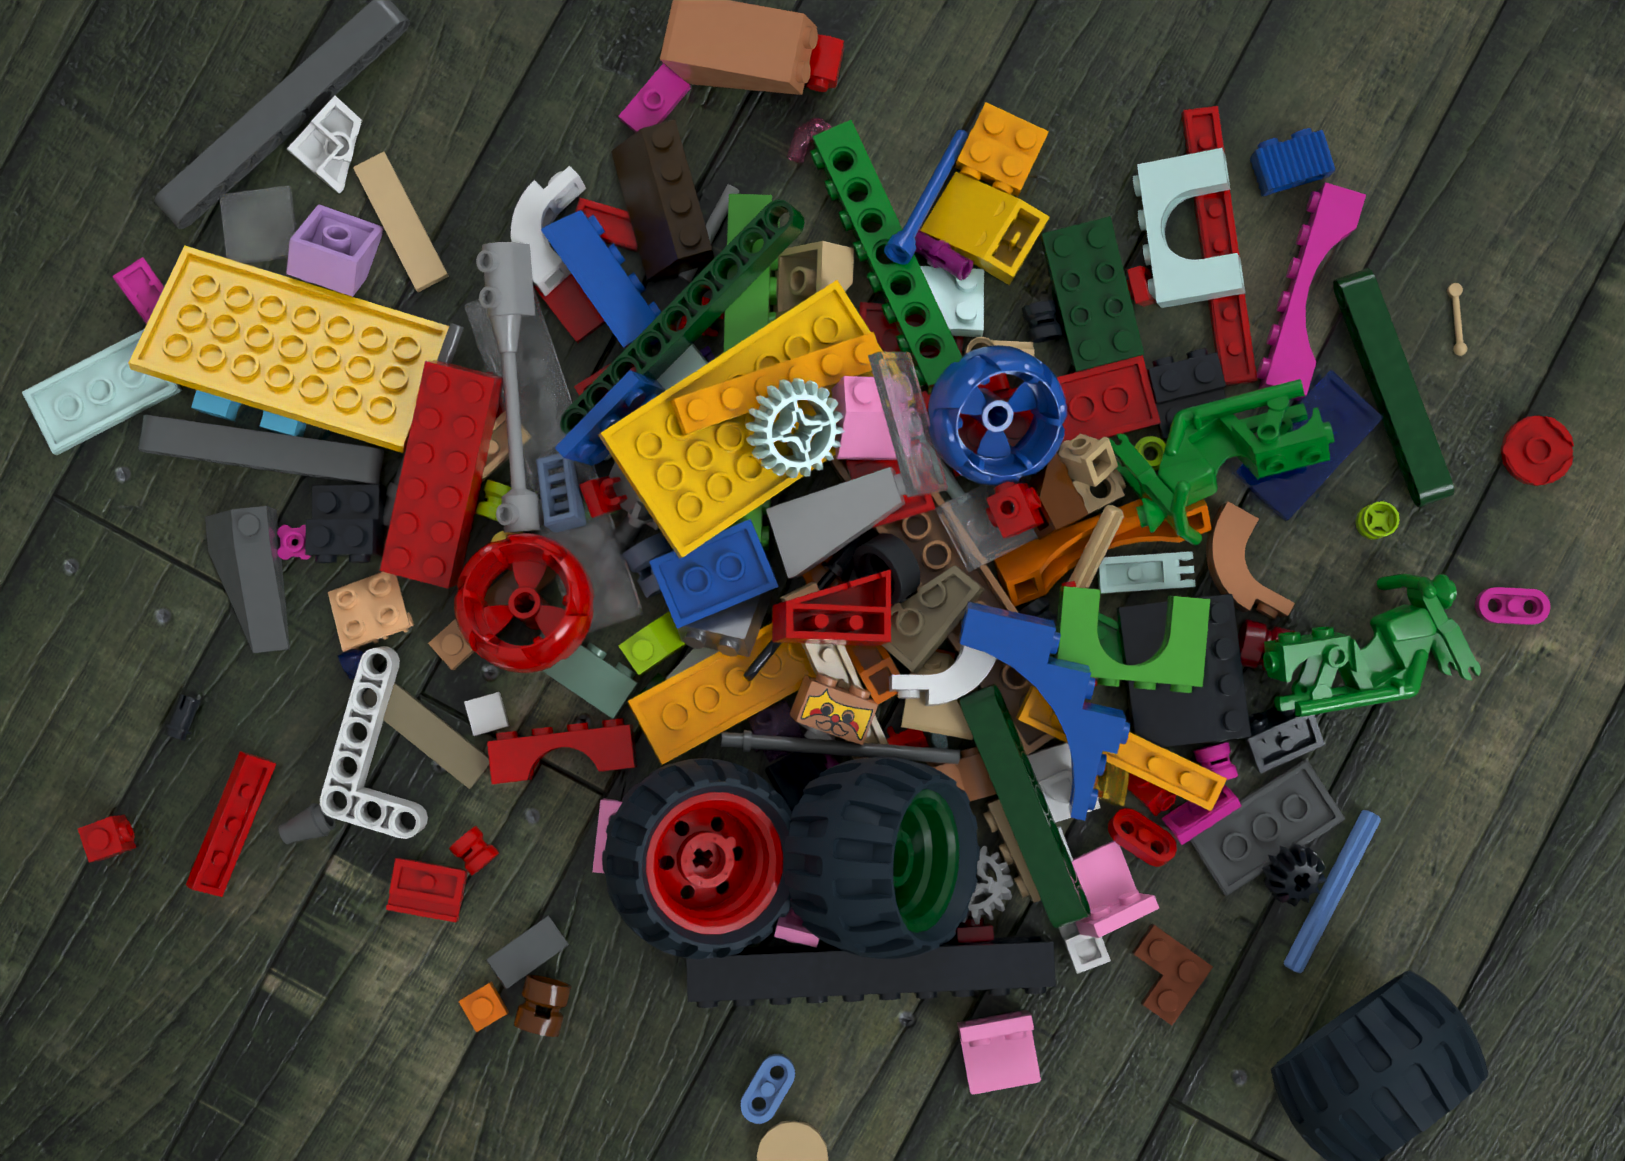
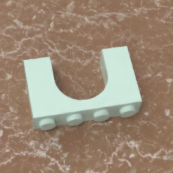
M1213 149L1137 164L1139 175L1133 176V184L1136 197L1142 196L1143 209L1138 210V219L1141 231L1147 230L1148 244L1143 245V255L1146 266H1152L1153 278L1148 279L1149 294L1156 299L1157 304L1161 308L1244 294L1245 286L1242 265L1238 253L1199 260L1186 259L1172 252L1165 238V227L1168 217L1173 209L1182 201L1195 196L1231 190L1226 155L1223 149Z

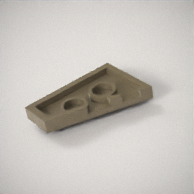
M954 565L919 588V592L904 602H898L891 607V642L882 644V646L911 672L917 674L964 617L967 601L975 603L985 589L963 570Z

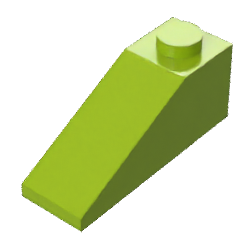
M669 611L618 646L637 674L643 676L687 644L681 641L678 629Z

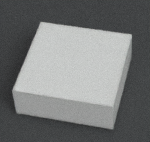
M500 692L464 702L473 736L509 727Z

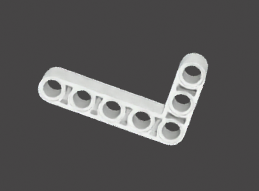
M380 646L367 650L360 659L320 796V806L322 811L331 818L397 838L407 839L419 833L427 824L428 816L423 806L416 802L364 787L400 662L399 656L394 649ZM377 653L383 655L387 660V668L383 673L377 671L373 666V658ZM366 688H371L377 695V702L373 707L367 705L363 700V692ZM356 722L362 723L367 729V737L364 741L357 739L353 734V726ZM345 757H351L355 760L357 771L354 775L344 770L343 760ZM335 791H340L346 796L347 805L345 809L335 805L333 801ZM369 801L376 802L380 806L381 816L379 819H375L368 814L367 805ZM403 812H409L415 817L416 825L414 829H408L402 824L401 815Z

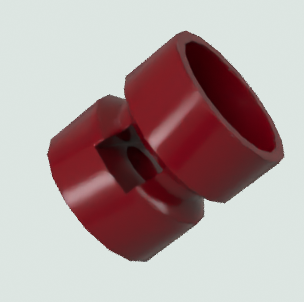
M1247 619L1244 620L1238 633L1242 666L1254 669L1258 665H1262L1263 671L1267 672L1263 662L1265 653L1264 641L1277 640L1278 634L1295 631L1274 627L1269 631L1266 624Z

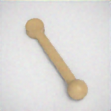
M1453 283L1447 288V294L1452 298L1456 337L1453 351L1456 355L1462 356L1467 352V345L1463 343L1459 301L1463 288L1459 283Z

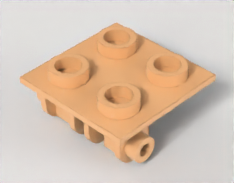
M381 572L328 592L343 652L350 649L356 651L360 646L372 641L374 644L378 643V639L382 637L386 640L389 638L388 635L401 631L408 632V628L414 626L410 613L406 612L397 575Z

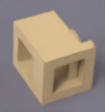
M1079 434L1071 441H1064L1059 448L1058 455L1062 463L1067 467L1069 477L1096 487L1118 467L1113 448L1107 437L1098 440Z

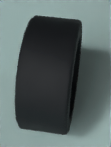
M881 533L856 549L853 555V568L857 579L883 572L884 569L881 566L880 557L891 569L894 581L891 580L892 606L917 590L920 584L921 572L913 552L900 538L893 534Z

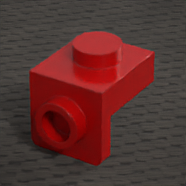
M1124 771L1117 778L1120 784L1141 801L1154 816H1157L1161 811L1168 810L1176 800V794L1127 771Z

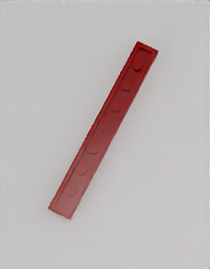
M1218 106L1183 110L1181 115L1187 155L1222 148L1224 151ZM1230 190L1193 197L1202 259L1238 253L1239 255ZM1245 293L1208 300L1215 352L1219 356L1226 386L1255 383L1257 381Z

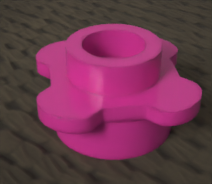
M283 525L278 529L277 534L280 537L278 556L281 559L288 560L291 557H300L303 560H307L311 557L305 555L306 525H302L300 528H291L288 525ZM294 539L298 540V544L296 546L292 544V541Z

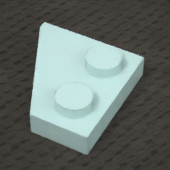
M920 266L952 336L982 337L984 330V269L972 268L971 273L966 279L959 280L940 267Z

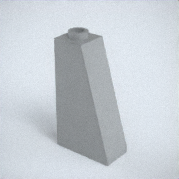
M889 467L767 508L766 511L788 578L796 579L803 576L905 505L903 495L908 494V488L903 474H896L895 469Z

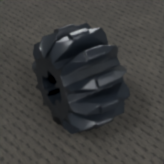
M1293 842L1289 849L1280 846L1277 856L1268 855L1271 864L1262 868L1266 875L1263 882L1276 900L1282 903L1287 902L1295 907L1300 899L1309 903V895L1312 893L1320 894L1317 886L1326 882L1322 873L1326 867L1310 847H1302L1300 844Z

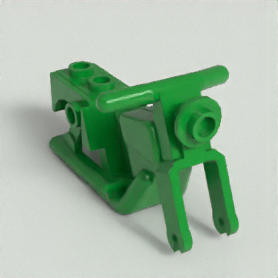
M1301 379L1178 411L1172 420L1158 476L1152 466L1129 442L1125 434H1117L1120 445H1116L1109 438L1114 454L1126 466L1122 467L1117 461L1118 467L1116 469L1143 502L1142 506L1136 507L1141 528L1149 526L1150 533H1152L1166 519L1177 535L1192 545L1200 544L1202 536L1198 531L1189 526L1185 508L1217 492L1216 477L1218 470L1231 457L1237 456L1257 480L1261 477L1330 460L1329 444L1335 442L1330 422L1323 423L1318 407L1313 408V416L1308 423L1298 430L1292 431V423L1308 420L1304 403L1289 407V399L1305 396ZM1266 405L1269 409L1267 413L1240 420L1234 415L1235 413Z
M1398 574L1379 578L1376 584L1380 590L1407 588V597L1411 605L1404 604L1373 617L1370 620V625L1374 631V636L1361 649H1359L1355 639H1351L1349 635L1334 632V627L1331 626L1312 628V634L1302 636L1300 632L1280 633L1277 640L1264 641L1265 653L1263 662L1268 677L1283 682H1291L1294 670L1304 661L1298 679L1292 684V694L1275 697L1276 709L1279 711L1295 709V715L1303 717L1415 697L1421 687L1430 649L1441 673L1452 675L1448 667L1450 662L1452 668L1458 671L1461 678L1472 681L1468 668H1471L1474 675L1479 676L1481 673L1480 664L1476 661L1459 625L1452 618H1448L1444 609H1449L1456 599L1457 591L1454 582L1449 580L1444 574L1436 575L1432 581L1428 577L1412 574ZM1318 670H1319L1317 679H1316V681H1315V684L1313 685L1314 680H1315L1316 675H1317V672H1318ZM1338 670L1345 685L1331 687Z

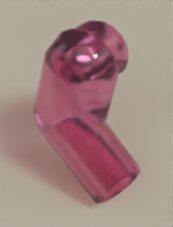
M812 118L799 126L794 132L787 159L803 163L808 145L813 141V136L831 129V125L824 122L823 118Z

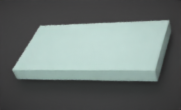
M144 329L22 391L53 454L59 455L182 391L179 384L130 369L128 362Z

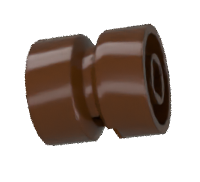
M527 975L522 991V996L526 1001L518 1006L514 1026L530 1033L558 1037L564 1018L560 1009L567 1006L572 986L563 981L545 976ZM536 1005L548 1007L547 1012L535 1010Z

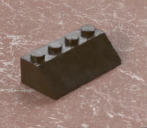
M675 119L642 128L613 149L611 153L647 281L649 282L706 266L714 259V254Z

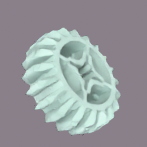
M794 378L792 383H790L788 380L783 379L779 381V390L772 385L767 386L769 397L756 396V400L761 406L758 410L755 408L749 409V414L755 417V421L745 424L748 430L754 432V434L746 439L748 444L756 446L751 452L752 455L757 459L762 458L761 466L766 469L772 468L773 473L778 476H783L786 473V476L796 478L799 472L805 477L810 476L811 466L816 470H823L821 459L825 458L829 461L834 459L829 450L831 447H841L840 442L835 440V435L845 432L842 427L836 425L843 418L841 412L834 411L839 403L836 399L828 398L830 392L826 388L821 387L818 389L817 383L811 380L804 383L803 379ZM797 400H807L813 406L816 415H804L802 409L798 407ZM780 412L779 419L774 423L777 414ZM796 422L800 423L798 429H795L796 427L794 426ZM792 427L796 430L794 434H791ZM815 434V437L810 444L811 438ZM777 440L787 442L788 447L792 449L793 455L782 456L775 448L773 442Z

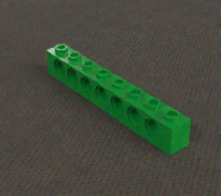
M849 120L814 135V149L810 151L817 170L824 169L828 180L824 181L830 199L832 201L838 199L842 211H839L838 215L845 231L852 230L857 240L852 245L859 261L863 262L866 260L871 272L867 274V278L873 292H881L885 304H882L881 308L888 324L895 323L900 335L896 336L898 346L903 356L909 354L914 363V367L910 368L914 381L918 388L924 386L927 394L930 395L941 373L951 363L959 362L962 355L915 255H913L908 264H898L895 262L882 264L877 260L880 254L885 253L884 248L890 237L903 229L852 120ZM841 161H847L853 165L847 171H839L835 168V165ZM856 191L867 195L861 202H854L849 199V196ZM869 222H876L880 224L881 229L875 233H868L863 227ZM903 283L909 286L910 291L905 295H896L891 289L896 284ZM917 314L922 316L925 322L921 326L912 327L907 324L906 319L911 315ZM925 346H934L940 353L937 357L928 359L922 356L920 351Z

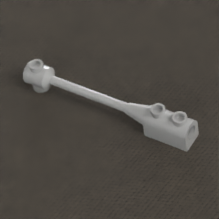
M516 242L488 243L482 245V251L476 259L478 269L484 272L485 287L479 294V301L484 308H487V318L490 319L498 351L501 353L512 488L501 497L502 504L496 510V518L500 524L504 525V533L540 530V526L544 524L541 499H538L536 493L526 488L515 354L518 349L521 318L535 316L530 244Z

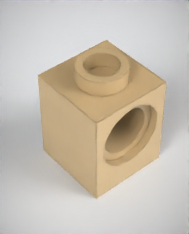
M1117 469L1113 470L1102 481L1108 490L1105 498L1094 497L1090 491V485L1076 480L1073 481L1077 492L1083 497L1089 514L1125 496L1122 489L1126 488V485Z

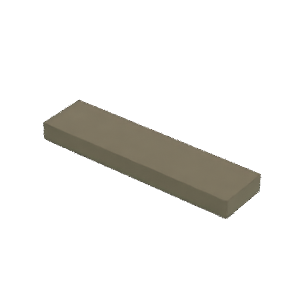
M394 682L383 720L467 788L472 789L490 766L489 757L399 684ZM369 688L363 695V700L372 707L377 702V695L374 690Z

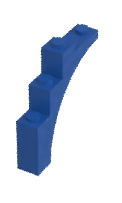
M967 601L959 635L960 644L988 653L1013 667L1038 689L1052 707L1066 734L1071 753L1072 785L1068 806L1070 817L1085 821L1087 811H1093L1097 801L1098 789L1093 788L1096 775L1102 776L1105 770L1107 755L1102 754V751L1117 754L1119 745L1126 744L1130 723L1125 722L1126 717L1123 710L1084 702L1085 699L1091 700L1095 687V678L1090 677L1091 672L1088 665L1049 657L1050 653L1056 655L1061 633L1055 632L1056 626L1053 620Z

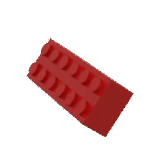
M438 360L425 361L380 571L448 589L457 585L463 569L484 467L503 389V377Z

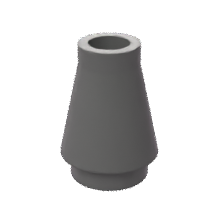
M313 803L289 821L280 824L279 834L285 844L325 837L329 835L331 830L335 829L336 822L335 818L327 816L322 811L320 804Z

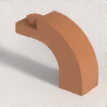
M1230 502L1222 504L1211 524L1212 530L1208 533L1206 543L1207 564L1215 586L1221 595L1233 594L1234 607L1243 613L1250 611L1255 603L1258 605L1256 610L1271 619H1275L1277 616H1288L1295 603L1257 582L1250 574L1246 565V543L1259 518Z

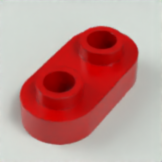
M1124 808L1119 810L1109 820L1108 832L1113 841L1147 864L1161 867L1175 856L1177 845L1174 837L1139 812ZM1121 827L1126 828V830L1128 831V834L1125 833V832L1122 830ZM1151 846L1157 849L1158 854L1151 849Z

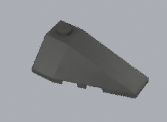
M268 506L232 509L206 516L209 555L252 652L263 653L290 650L282 559L278 556L280 537L277 534L279 529L277 510Z

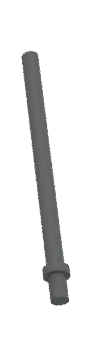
M744 730L743 734L722 732L721 747L742 748V752H750V749L868 758L887 756L910 761L959 764L960 750L875 743L860 745L848 741L755 735L750 730Z

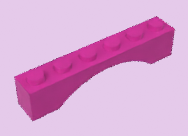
M1326 182L1317 192L1313 191L1311 193L1306 211L1311 213L1308 225H1302L1296 244L1301 246L1298 258H1292L1286 275L1287 278L1291 279L1288 292L1282 291L1276 310L1281 312L1278 325H1272L1268 334L1266 344L1271 345L1268 358H1262L1257 371V378L1261 379L1259 389L1301 379L1305 396L1293 398V400L1300 401L1307 396L1316 366V360L1310 348L1306 330V301L1309 286L1317 267L1327 252L1357 228L1366 194Z

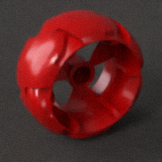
M521 533L507 535L506 539L488 543L469 559L457 582L458 592L454 599V611L460 633L473 651L500 669L516 673H533L551 668L560 660L571 656L579 648L589 632L594 615L593 598H595L591 579L576 556L559 542L549 537ZM547 566L557 573L563 581L567 595L563 596L562 604L566 607V610L551 606L535 591ZM506 569L513 571L519 588L510 595L508 605L488 606V602L484 599L493 581ZM515 616L528 628L540 629L545 638L537 636L533 638L534 644L520 646L506 643L496 635Z

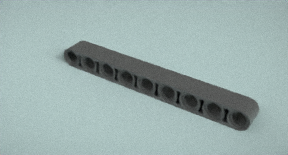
M372 0L162 188L156 195L154 203L178 229L190 226L392 45L407 30L410 20L391 0Z

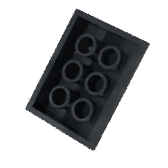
M1233 594L1198 597L1210 599L1203 687L1192 686V693L1170 691V684L1156 683V690L1134 688V681L1126 680L1133 734L1160 747L1251 737ZM1167 602L1116 608L1123 664L1135 665L1145 662L1159 650L1163 642Z

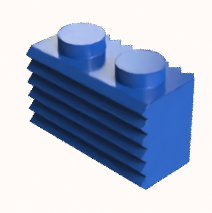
M1307 128L1293 133L1290 140L1279 142L1278 138H1273L1257 145L1258 149L1251 155L1250 161L1262 197L1328 178L1335 171V166L1323 130L1312 133V129Z

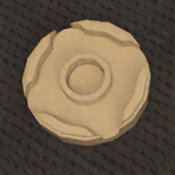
M790 1120L782 1121L769 1128L760 1140L757 1161H828L827 1144L820 1132L809 1123Z

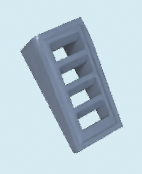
M560 453L536 459L545 527L553 532H561L585 526V510L574 461L563 458ZM564 467V472L549 476L548 470ZM566 481V486L552 489L553 484ZM568 496L567 501L555 503V499ZM570 511L568 513L558 515V513Z

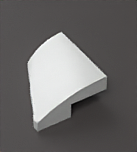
M334 96L287 150L329 187L340 194L344 190L362 120L341 100Z

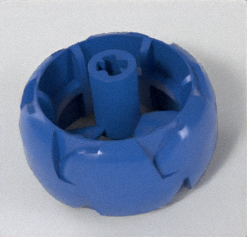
M1003 345L978 348L966 353L959 362L951 363L937 379L928 404L930 417L929 434L940 457L951 468L968 480L992 486L1005 482L1018 483L1020 477L1035 474L1042 470L1059 450L1065 436V429L1063 427L1067 417L1065 395L1059 380L1050 368L1029 353L1018 348ZM1000 373L1015 375L1024 381L1015 390L1008 402L986 388H978V385L980 383L982 385L988 384L990 377ZM1030 410L1034 415L1027 432L1015 446L1009 445L1003 430L1011 424L1013 412ZM960 413L970 415L988 429L978 446L977 454L964 445L958 434V429L963 426V420L959 417Z

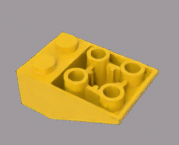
M955 172L920 230L937 241H946L952 250L971 259L974 265L1010 285L1050 217L1015 196Z

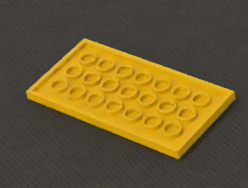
M184 245L128 363L131 370L404 453L409 438L425 361L438 359L449 326Z
M835 280L598 434L679 559L803 477V475L799 472L796 478H790L786 476V473L783 476H778L773 473L772 468L766 469L761 466L762 458L757 459L751 453L756 446L748 444L746 440L750 435L754 434L745 425L755 421V417L748 413L683 435L671 400L871 333L838 280ZM880 348L885 366L859 376L880 377L902 388L905 408L914 400ZM836 384L824 387L830 392L828 398H832V388ZM797 400L798 407L802 409L804 415H816L813 406L807 400ZM780 412L777 414L774 423L779 419ZM796 422L794 424L795 429H798L800 423ZM794 427L791 429V434L796 432ZM815 434L812 436L810 444L813 441ZM779 440L773 442L775 448L782 456L793 455L792 449L788 447L787 442ZM831 447L829 450L833 456L836 454L835 447ZM825 458L821 459L822 463L827 460Z

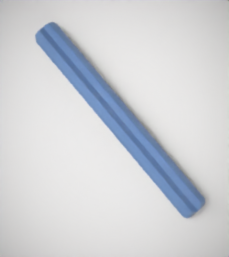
M1368 810L1361 811L1320 894L1317 896L1284 960V965L1296 973L1304 971L1381 821V818Z

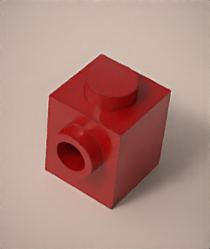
M125 815L111 816L77 828L89 863L105 860L136 848L134 831Z

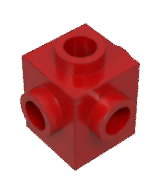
M1002 483L994 488L996 494L986 498L989 505L986 508L987 516L991 524L995 528H999L1003 538L1015 537L1044 523L1038 510L1041 507L1040 498L1033 487L1029 488L1027 483Z

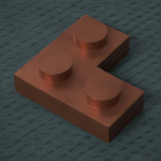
M1152 924L1132 952L1161 973L1141 1004L1170 1025H1173L1213 966Z

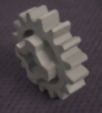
M986 846L980 849V860L977 862L976 878L980 884L977 883L975 893H972L968 914L961 923H965L968 916H972L975 924H979L981 915H986L991 921L994 919L992 910L995 908L1002 912L1005 910L1002 899L1011 900L1012 898L1011 891L1007 888L1014 885L1012 876L1007 875L1010 872L1007 862L1001 863L1002 860L998 852L989 857ZM988 868L997 876V882L988 876Z

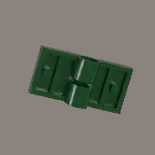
M1111 216L1042 233L1040 237L1053 286L1052 298L1057 304V316L1062 322L1074 372L1144 355Z

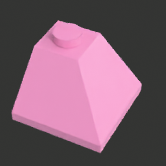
M843 376L832 388V398L836 399L839 403L834 411L841 412L843 418L836 425L842 427L845 431L835 435V440L839 441L841 447L835 448L836 459L906 460L907 443L903 389L880 377Z

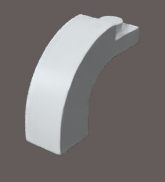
M570 166L563 172L556 173L544 189L534 180L520 197L512 217L511 241L530 244L533 283L545 296L571 274L560 256L551 248L550 242L541 231L543 227L553 223L557 215L586 189L580 176Z
M961 645L956 661L948 670L933 675H891L889 677V692H898V698L903 699L920 698V692H925V706L945 704L964 696L978 686L992 669L996 658L988 653Z

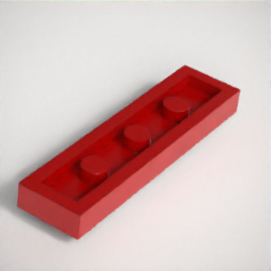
M242 751L239 752L186 882L187 887L192 890L223 897L276 763Z

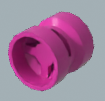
M1228 741L1193 751L1196 761L1202 767L1227 778V780L1238 776L1236 766L1229 759L1231 749Z

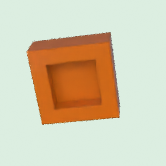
M492 981L458 1001L476 1032L509 1013Z

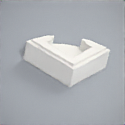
M1072 768L1039 781L1042 791L1058 802L1069 804Z

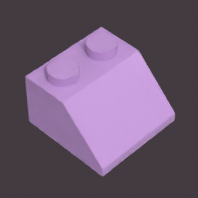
M318 204L290 238L287 274L300 278L305 282L314 283L353 297L368 276L383 235L384 227Z

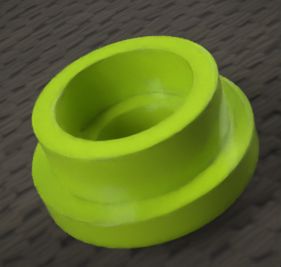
M1147 436L1140 439L1134 447L1152 466L1154 471L1159 470L1166 446L1165 442L1155 436ZM1151 448L1156 452L1155 460L1150 461L1145 458V449Z

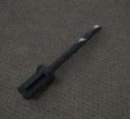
M857 537L837 551L831 560L821 564L827 572L817 583L819 590L827 589L835 578L841 582L846 580L844 575L853 564V555L856 549L866 543V541ZM771 640L748 667L743 676L748 681H751L782 643L772 642Z

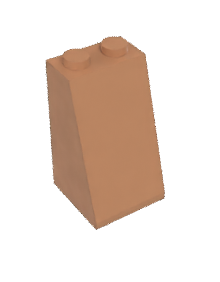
M673 0L660 60L684 81L692 85L802 95L804 85L810 78L811 69L809 62L812 49L816 47L818 41L817 26L805 14L731 0Z

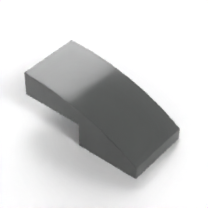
M548 915L485 961L503 987L508 989L569 944Z

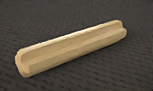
M1107 505L1104 508L1068 581H1075L1077 588H1089L1124 518L1123 511L1113 505Z

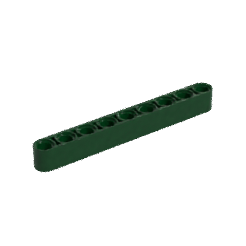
M773 200L767 204L564 411L560 420L562 432L567 435L631 368L635 367L636 373L657 380L801 234L805 224L801 212L785 200ZM789 212V221L784 226L778 227L780 216ZM763 238V247L759 252L753 253L754 243ZM737 264V274L732 279H727L729 268ZM712 290L710 302L702 305L703 295L707 291ZM686 316L687 322L685 327L677 331V322L680 318ZM660 341L661 351L653 357L652 348Z

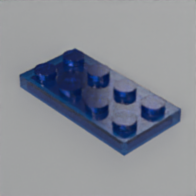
M1332 370L1328 371L1307 396L1298 403H1304L1308 420L1292 423V431L1298 430L1308 423L1313 416V408L1318 407L1323 423L1330 422L1335 442L1329 444L1330 460L1261 477L1259 480L1244 464L1233 473L1285 522L1295 514L1384 418Z

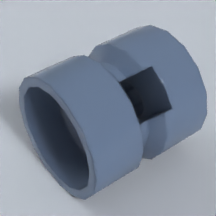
M662 533L643 540L622 554L631 572L639 573L640 576L637 582L647 599L661 593L649 561L672 551Z

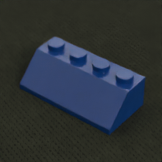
M582 210L541 229L620 344L626 349L662 311L654 301L648 305L641 293L646 290L634 272L628 276L620 264L626 260L613 243L608 247L600 235L605 233V230L594 215L587 218Z

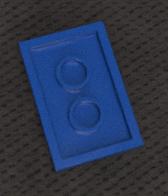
M629 370L557 444L555 449L563 458L592 466L602 462L610 453L598 434L666 390L657 380Z
M751 519L721 531L683 558L679 559L676 553L672 551L649 561L677 629L779 587Z

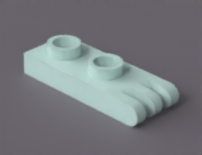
M1193 552L1104 557L1097 570L1100 594L1196 587L1195 580L1185 579L1181 581L1180 574L1194 573V566H1180L1179 560L1188 561L1193 559Z

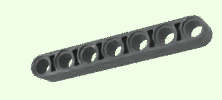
M143 415L138 451L364 485L380 483L384 450L372 447L152 415Z

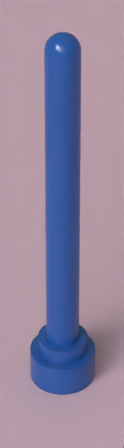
M965 130L956 131L903 230L892 235L886 244L884 252L893 262L908 264L916 251L915 236L968 138Z

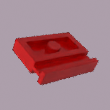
M399 857L395 858L386 910L456 923L459 921L460 906L462 905L468 871Z

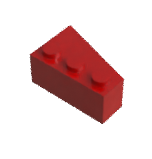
M891 569L773 605L772 642L878 646L891 642Z

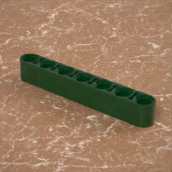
M1366 268L1335 279L1333 281L1335 297L1414 504L1420 508L1453 496L1454 485L1375 275L1372 270Z
M992 684L960 697L963 714L1050 922L1054 928H1059L1090 917L1091 911L1087 897L999 688L996 684Z

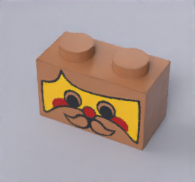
M817 673L816 678L805 675L789 715L798 723L863 745L878 708V704L869 698L871 692L855 685H850L849 690L836 686L838 680L825 674Z

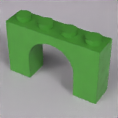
M1060 587L1056 632L1061 633L1054 658L1088 665L1091 672L1090 677L1098 678L1097 685L1119 687L1120 680L1134 681V688L1156 690V683L1170 684V691L1192 693V686L1203 687L1210 599L1168 596L1165 635L1159 650L1145 662L1135 665H1124L1109 657L1099 642L1097 625L1100 589Z

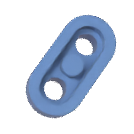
M772 1054L762 1061L741 1099V1111L748 1121L762 1124L774 1116L795 1078L794 1064L787 1056ZM781 1066L784 1070L783 1076L780 1078L773 1077L770 1073L771 1068ZM756 1097L763 1098L766 1102L765 1107L756 1109L752 1104L753 1099Z

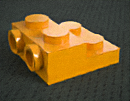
M985 102L957 159L955 168L961 170L960 174L977 181H985L998 190L1018 197L1049 131Z

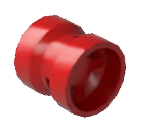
M477 826L470 829L449 848L455 857L462 858L465 862V869L471 876L480 871L499 854L493 845L487 844L484 841L483 833Z

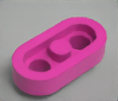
M1493 587L1483 590L1477 596L1475 609L1478 616L1488 623L1534 625L1543 622L1548 617L1550 601L1542 591L1537 589ZM1491 599L1495 600L1498 605L1495 612L1490 611L1488 608V602ZM1526 601H1529L1533 606L1530 614L1526 613L1523 609Z

